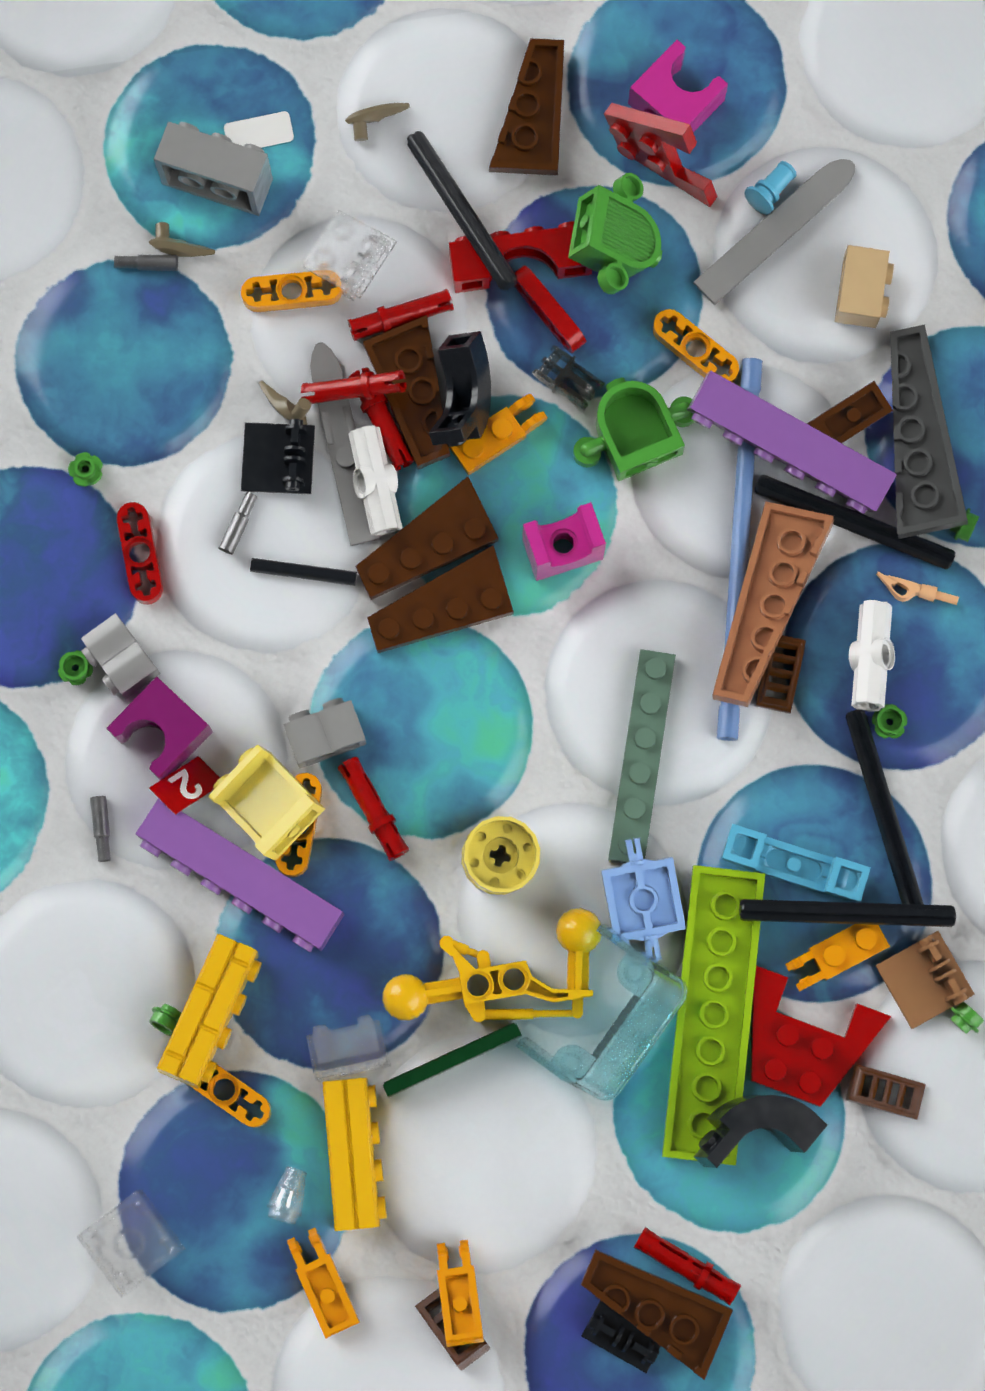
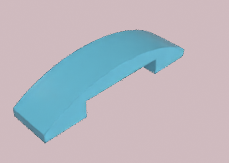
M731 824L721 859L757 873H766V876L796 886L861 902L871 867L839 857H829L766 837L767 834Z

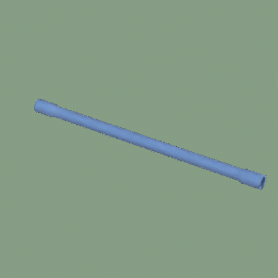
M744 358L741 363L740 387L759 397L763 361L757 358ZM744 441L741 446L738 445L725 647L748 567L755 460L753 452L755 447ZM721 701L718 710L717 739L724 741L738 740L739 705Z

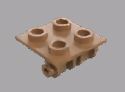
M939 931L875 965L911 1030L975 995Z

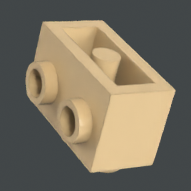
M853 245L847 246L843 257L834 322L876 328L880 318H886L889 297L884 296L885 284H891L894 264L888 263L890 251Z

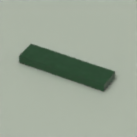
M512 1023L383 1082V1088L387 1097L390 1098L522 1037L517 1023Z

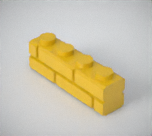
M217 934L157 1066L158 1072L196 1089L200 1088L202 1082H210L217 1063L213 1062L212 1059L217 1048L224 1050L232 1032V1029L227 1027L233 1014L240 1015L246 1002L247 996L242 994L247 981L254 983L260 971L262 962L257 961L259 955L256 949Z
M368 1078L324 1081L322 1084L335 1231L380 1227V1219H386L387 1214L385 1196L378 1197L377 1182L383 1181L382 1159H375L373 1146L374 1144H380L379 1123L371 1122L370 1111L371 1107H377L375 1085H368Z

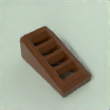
M781 635L776 647L795 651L794 656L775 653L774 650L760 680L755 707L791 713L806 640ZM772 662L792 665V669L788 671L772 667ZM769 676L787 679L789 684L783 685L769 682ZM766 690L786 694V699L782 700L765 696Z
M856 1064L853 1067L845 1101L917 1120L926 1084ZM868 1076L872 1080L868 1096L864 1097L861 1096L865 1077ZM879 1080L886 1081L881 1101L875 1100ZM893 1084L899 1085L895 1105L888 1104ZM907 1087L914 1089L909 1109L902 1108Z
M438 1288L415 1307L457 1367L463 1370L489 1351L490 1346L484 1339V1342L472 1344L459 1355L456 1350L463 1345L446 1346L444 1328L441 1330L438 1326L443 1322L442 1311L433 1318L429 1314V1312L441 1304Z

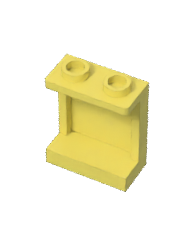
M256 745L254 748L246 750L240 756L239 764L229 774L223 775L216 781L213 786L214 790L208 797L213 802L219 804L256 843L254 846L264 856L276 861L317 819L325 808L270 751L260 745Z

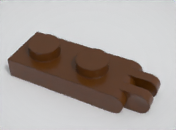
M872 381L806 424L843 443L892 412L893 409L876 382Z

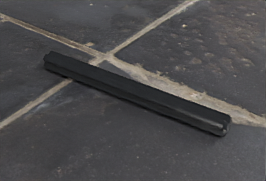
M416 131L414 134H410L407 137V146L498 287L503 291H507L509 288L516 286L517 276L424 133Z
M761 475L756 484V494L789 507L834 516L833 525L943 569H949L955 558V551L917 535L898 539L897 527L767 475Z
M853 710L848 712L845 718L901 903L924 905L864 710Z
M743 899L739 905V916L742 921L952 927L956 922V911L952 905Z

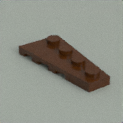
M530 38L517 78V84L508 106V112L499 134L495 153L490 162L489 172L558 175L564 40Z
M427 315L363 341L364 349L375 374L402 370L405 374L406 379L393 380L392 383L406 382V391L404 393L385 394L417 469L419 470L450 457L449 446L446 444L432 445L429 431L443 414Z
M467 476L355 567L370 599L373 600L498 542V536Z
M493 545L367 617L377 653H381L514 614Z
M595 1249L581 1285L705 1380L733 1309Z

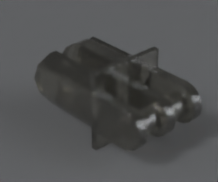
M553 345L550 349L552 351L548 358L544 357L541 360L543 365L539 370L534 369L532 374L552 389L553 394L556 391L585 411L589 406L586 400L591 401L595 396L596 391L594 389L601 390L605 383L575 362V356L572 357L558 346ZM560 359L566 363L564 368L557 365ZM550 371L558 375L555 380L547 376Z

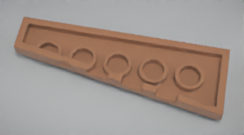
M765 501L713 690V700L744 707L749 706L831 531L834 516Z

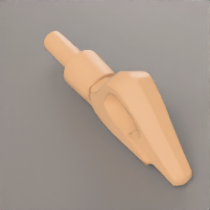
M880 572L876 574L898 601L905 602L914 596H918L934 602V599L953 605L958 603V596L937 591L938 587L926 584L921 585L890 575L886 576ZM898 585L907 592L905 595H900L893 587Z

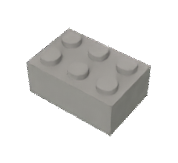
M168 121L154 157V162L163 185L257 216L261 213L273 181L268 154L262 148L253 144L242 146L233 143L230 138L220 133L208 135L199 132L197 127L186 122H180L178 125Z

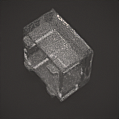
M370 1015L358 1017V1024L334 1030H330L326 1025L313 1027L314 1034L306 1035L315 1080L322 1082L391 1067L382 1023L379 1020L374 1021Z
M136 1190L77 1236V1239L120 1297L128 1295L186 1249L143 1190Z

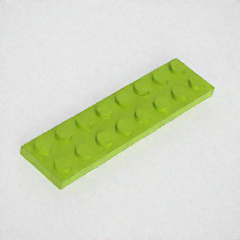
M698 865L692 866L662 1157L697 1161L694 1155L700 1150L699 1142L708 1132L716 1130L707 1118L723 1104L743 1097L761 921H742L739 916V905L743 899L763 900L766 873ZM738 1144L721 1164L736 1165Z

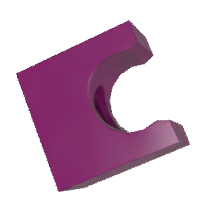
M157 676L106 728L121 744L128 741L131 735L140 728L154 727L163 731L165 736L164 750L157 759L152 761L149 767L159 780L176 771L213 733L210 726Z

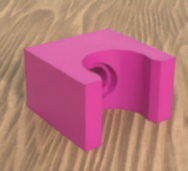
M676 40L630 87L628 104L636 110L690 124L694 133L725 101L728 83L718 76L711 81L709 86L701 91L689 92L679 88L672 77L682 68L686 47Z
M592 502L579 506L575 514L558 522L539 525L538 521L534 520L523 524L522 541L536 581L603 560L606 542ZM565 539L571 542L573 548L568 553H560L555 550L553 545L556 541Z

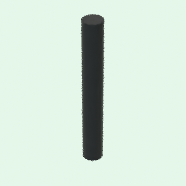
M252 558L250 572L356 586L357 572L258 558Z

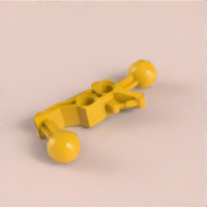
M583 908L570 909L559 919L556 928L557 940L568 951L567 989H552L531 975L526 960L491 966L490 956L487 951H477L469 948V945L453 940L450 936H443L439 941V945L453 958L459 972V977L423 983L418 977L411 974L395 976L386 984L383 990L382 1001L385 1010L398 1020L409 1021L419 1017L429 1004L463 999L466 1009L476 1022L484 1020H527L536 1017H574L579 1019L583 1015V998L593 996V990H589L590 951L595 949L601 940V922L594 913ZM467 954L477 958L478 968L475 969L462 955L465 956ZM512 968L520 970L524 977L522 986L516 990L508 989L503 982L505 972ZM476 974L484 976L488 982L487 991L480 996L472 995L467 989L469 978ZM527 994L553 1003L572 1000V1010H534L533 1008L485 1009L484 1001Z

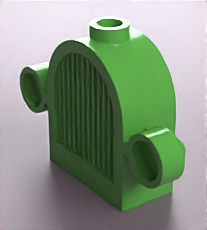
M626 173L616 179L613 183V192L598 185L580 196L577 204L568 258L598 272L597 279L600 288L610 295L625 289L630 277L648 267H656L662 257L661 236L654 219L645 209L633 203L643 195L644 191L642 181L633 173Z
M624 377L615 379L605 386L607 392L602 397L598 406L596 418L598 438L583 437L575 443L573 457L576 463L586 468L595 466L601 458V452L605 451L618 481L683 455L685 444L676 426L688 427L695 422L691 419L694 413L687 410L692 399L686 396L678 397L668 408L661 394L652 386L639 381H626Z

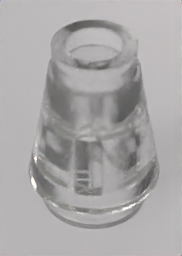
M292 1167L285 1168L284 1174H282L267 1204V1207L270 1208L267 1217L287 1224H296L297 1218L302 1217L306 1172Z

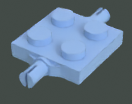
M633 838L635 853L632 840L627 839L625 842L629 861L619 867L601 870L614 942L631 939L644 941L647 962L654 961L652 947L655 960L658 961L662 959L658 938L668 932L686 929L673 857L657 860L643 859L640 838Z

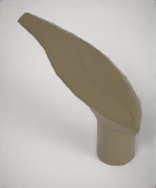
M409 103L377 105L359 110L348 116L345 121L348 124H353L354 141L368 140L367 123L379 122L385 117L395 115L410 108Z
M159 222L155 225L156 238L149 241V244L155 249L179 257L215 254L214 249L191 244L182 239L170 238L169 224L166 222Z
M263 380L259 382L269 403L280 415L287 420H303V425H307L305 415L311 408V402L308 399L301 398L294 405Z

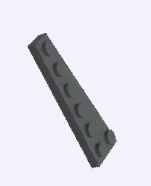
M925 324L890 332L894 464L895 473L897 474L895 477L898 539L968 525Z

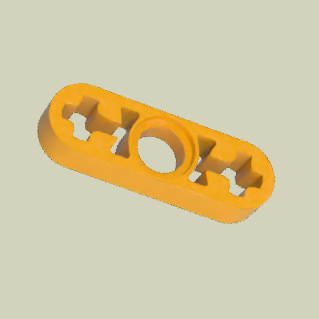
M330 270L252 277L246 280L241 288L243 303L253 312L333 305L339 301L343 292L340 277ZM323 281H329L331 286H336V288H331L329 295H324L321 289L312 290L313 297H308L306 282H311L312 289L321 288ZM289 283L298 284L302 288L301 295L292 300L285 298L282 295L284 286ZM271 285H276L278 300L273 301L272 294L261 295V301L255 302L253 296L248 295L253 294L254 288L257 287L261 289L262 293H273Z
M666 309L657 314L653 324V334L661 344L704 378L707 372L713 371L716 373L717 367L710 361L707 367L703 366L708 361L711 352H714L716 355H714L713 362L720 367L725 364L730 366L728 371L730 376L726 374L721 376L733 383L736 381L739 373V364L733 355L678 311ZM662 321L667 324L671 321L676 322L675 331L683 336L685 330L689 332L683 337L680 345L676 344L679 338L676 333L671 330L667 333L662 332ZM692 340L701 341L705 345L706 352L700 357H693L687 353L686 345Z
M310 773L296 775L295 778L302 785H304L305 781H310L311 788L316 789L315 794L312 795L320 803L322 786L318 778ZM317 819L309 826L306 833L300 835L295 840V842L307 841L305 848L300 845L297 848V857L302 859L301 865L295 864L293 870H288L287 863L282 861L284 856H290L292 845L276 860L278 869L285 876L298 877L307 870Z
M218 1064L216 1066L218 1074L211 1078L206 1091L201 1086L199 1089L192 1087L246 1126L260 1127L270 1119L271 1105L269 1101ZM229 1079L235 1086L234 1095L229 1100H219L215 1096L214 1087L218 1081ZM242 1089L248 1092V1095L243 1098L247 1102L255 1104L257 1101H260L262 1103L260 1110L264 1114L261 1119L254 1117L251 1121L246 1118L249 1113L248 1110L239 1104L237 1111L230 1108L239 1100Z

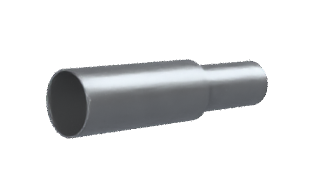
M115 256L114 267L151 271H178V256Z
M246 492L238 511L234 513L219 546L221 551L231 555L234 554L249 521L248 517L256 502V495Z
M106 796L90 797L98 862L111 861Z

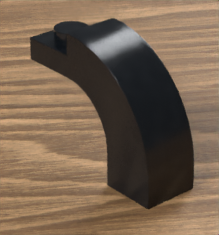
M481 331L449 335L437 350L445 375L446 404L443 414L429 431L432 445L446 444L449 447L463 444L466 440L481 438L491 406V376L487 351Z
M778 1095L739 1097L723 1104L707 1118L716 1130H711L699 1142L700 1150L694 1155V1158L704 1167L718 1168L746 1134L759 1128L772 1133L790 1152L805 1153L827 1127V1124L809 1107L788 1097Z

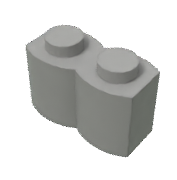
M116 613L81 638L86 645L81 650L93 667L100 664L107 675L101 679L113 695L120 692L127 699L156 676L160 675L158 669Z
M336 698L322 705L323 710L317 713L310 714L309 710H303L288 717L290 722L284 724V728L299 768L313 765L332 756L366 745V739L351 700L344 702L342 698Z

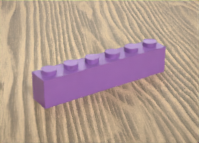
M713 371L707 372L687 408L688 411L694 413L691 419L708 429L711 428L712 424L724 430L722 436L725 439L739 446L742 445L743 441L755 447L754 455L769 463H772L774 459L786 465L784 471L799 480H803L807 476L817 482L815 486L817 490L832 498L835 493L848 499L845 504L846 506L863 515L866 510L869 512H876L897 476L896 473Z
M159 798L136 832V835L143 840L140 847L156 857H159L161 852L171 857L173 861L170 865L186 876H189L191 871L203 877L204 879L200 884L213 893L219 895L222 890L234 897L231 904L247 914H250L252 909L265 916L262 920L263 924L278 933L283 928L295 935L292 942L308 952H311L314 947L322 952L344 917L343 911L181 811L175 815Z

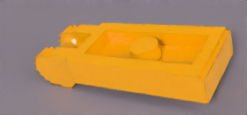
M532 394L525 395L514 402L509 408L506 406L489 417L481 438L469 439L461 445L449 447L468 475H471L526 439L528 433L546 422L548 417L544 411L534 414L521 426L515 419V416L529 409L536 401Z
M854 924L810 947L808 952L789 961L785 966L788 971L796 970L804 966V963L812 959L814 960L820 972L799 980L796 986L800 992L823 979L827 981L889 948L890 945L879 925Z
M312 1228L308 1230V1238L312 1247L315 1248L319 1259L306 1264L299 1242L293 1237L287 1240V1244L297 1265V1269H295L322 1332L325 1338H328L360 1323V1320L331 1254H327L317 1229Z
M468 1240L460 1241L459 1255L463 1266L448 1268L449 1255L445 1243L437 1244L440 1270H437L446 1346L452 1347L484 1342L474 1265H471Z

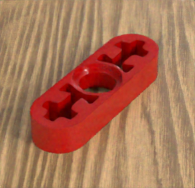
M523 265L514 272L517 276V284L514 287L563 347L572 354L586 343L583 333L536 275L526 265Z
M129 502L124 504L117 513V525L129 589L136 601L149 605L157 602L163 594V583L150 516L145 507L136 502ZM131 512H136L138 517H143V519L137 521L140 535L147 533L146 537H134L130 524L124 523V520L130 518ZM143 544L149 547L150 555L144 562H134L130 558V552L134 546ZM152 566H153V568H154L153 571L147 570V569L151 568ZM133 570H146L150 583L156 584V587L150 589V595L145 596L142 590H137L138 587L142 586L143 582L140 572L133 574Z

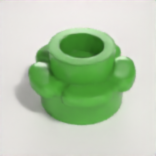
M87 452L80 453L75 456L74 461L70 462L68 473L74 478L75 484L83 487L91 486L101 479L103 464L96 455L90 456ZM83 467H89L88 472H83Z
M971 508L966 510L968 525L950 528V531L956 533L954 536L955 540L959 538L966 542L969 541L979 519L978 515L970 512Z
M82 651L67 652L59 660L58 673L64 682L69 681L72 685H81L93 673V666L86 659ZM74 665L79 666L77 671H73L72 667Z
M886 704L880 711H875L872 716V723L875 725L874 730L882 738L891 737L896 739L904 733V726L908 722L905 712L893 704ZM891 719L893 721V724L888 725L886 723V720Z
M963 1001L956 1008L951 1007V1011L955 1015L950 1020L966 1034L970 1030H973L975 1033L979 1032L977 1028L984 1020Z
M163 1004L161 1008L153 1007L152 1011L154 1013L149 1023L160 1032L171 1036L181 1012L168 1004Z

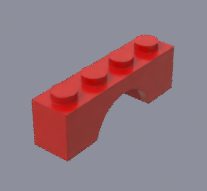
M574 221L564 222L558 228L544 229L542 226H533L526 228L521 233L510 234L508 231H497L490 234L507 262L522 257L537 259L546 264L553 271L557 279L592 275V269L568 258ZM461 236L455 239V242H449V256L455 293L489 289L493 277L467 237Z

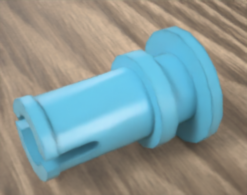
M781 161L764 180H759L755 187L749 186L745 189L744 194L748 203L758 212L765 215L770 214L774 209L773 204L780 198L779 194L797 176L795 169L786 161Z

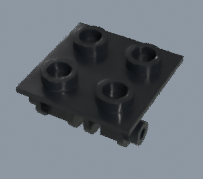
M290 419L289 424L245 422L241 491L311 494L315 425H303V420Z
M601 1300L581 1335L583 1338L647 1373L651 1364L655 1362L661 1347Z

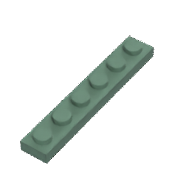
M640 649L608 861L628 862L629 858L625 840H632L635 853L633 838H640L643 859L646 856L675 654Z

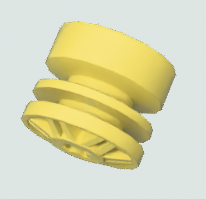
M495 816L482 821L467 836L462 847L461 864L466 877L477 889L488 894L505 895L519 890L534 877L540 864V847L535 834L525 823L513 817ZM499 847L503 848L504 855L509 857V861L502 862L500 867L496 866L495 859L490 857V852H496Z

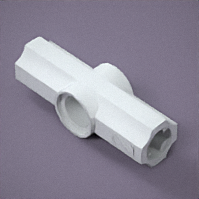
M373 425L352 430L348 435L356 467L353 473V486L357 497L363 499L370 533L375 536H383L398 532L403 529L395 497L398 488V478L394 466L387 461L380 427Z
M867 600L859 607L857 641L852 642L849 648V662L854 671L851 706L857 710L874 712L880 711L881 708L885 707L887 671L891 670L895 664V650L890 640L892 606L888 602Z

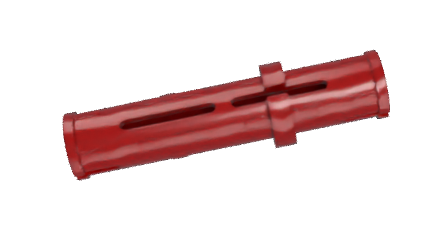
M444 289L443 291L385 309L384 306L377 308V312L349 319L348 325L351 327L352 338L354 341H358V339L387 332L425 315L428 318L443 312L453 311L454 307L453 303H450L452 300L448 289Z
M366 367L362 368L361 371L362 373L369 372L370 369ZM357 370L349 378L362 376V373L360 374V371ZM380 394L376 399L367 400L365 397H359L362 402L360 406L362 412L367 413L372 425L380 427L385 451L395 470H401V465H403V468L411 465L414 459L411 457L386 406L388 400L385 394Z
M402 370L374 374V372L369 371L363 372L362 376L303 383L301 385V393L315 392V395L303 396L301 398L308 399L311 404L365 397L367 400L376 399L380 394L404 393L407 386L406 382L393 384L392 381L406 379Z
M353 757L343 762L337 768L370 824L368 827L370 833H375L389 861L401 857L409 851V848L394 824L396 822L394 815H389L359 758Z
M646 1227L633 1247L694 1283V1288L698 1290L702 1288L710 1292L729 1306L741 1287V1284L713 1269L714 1265L710 1262L703 1263L669 1241L659 1237Z

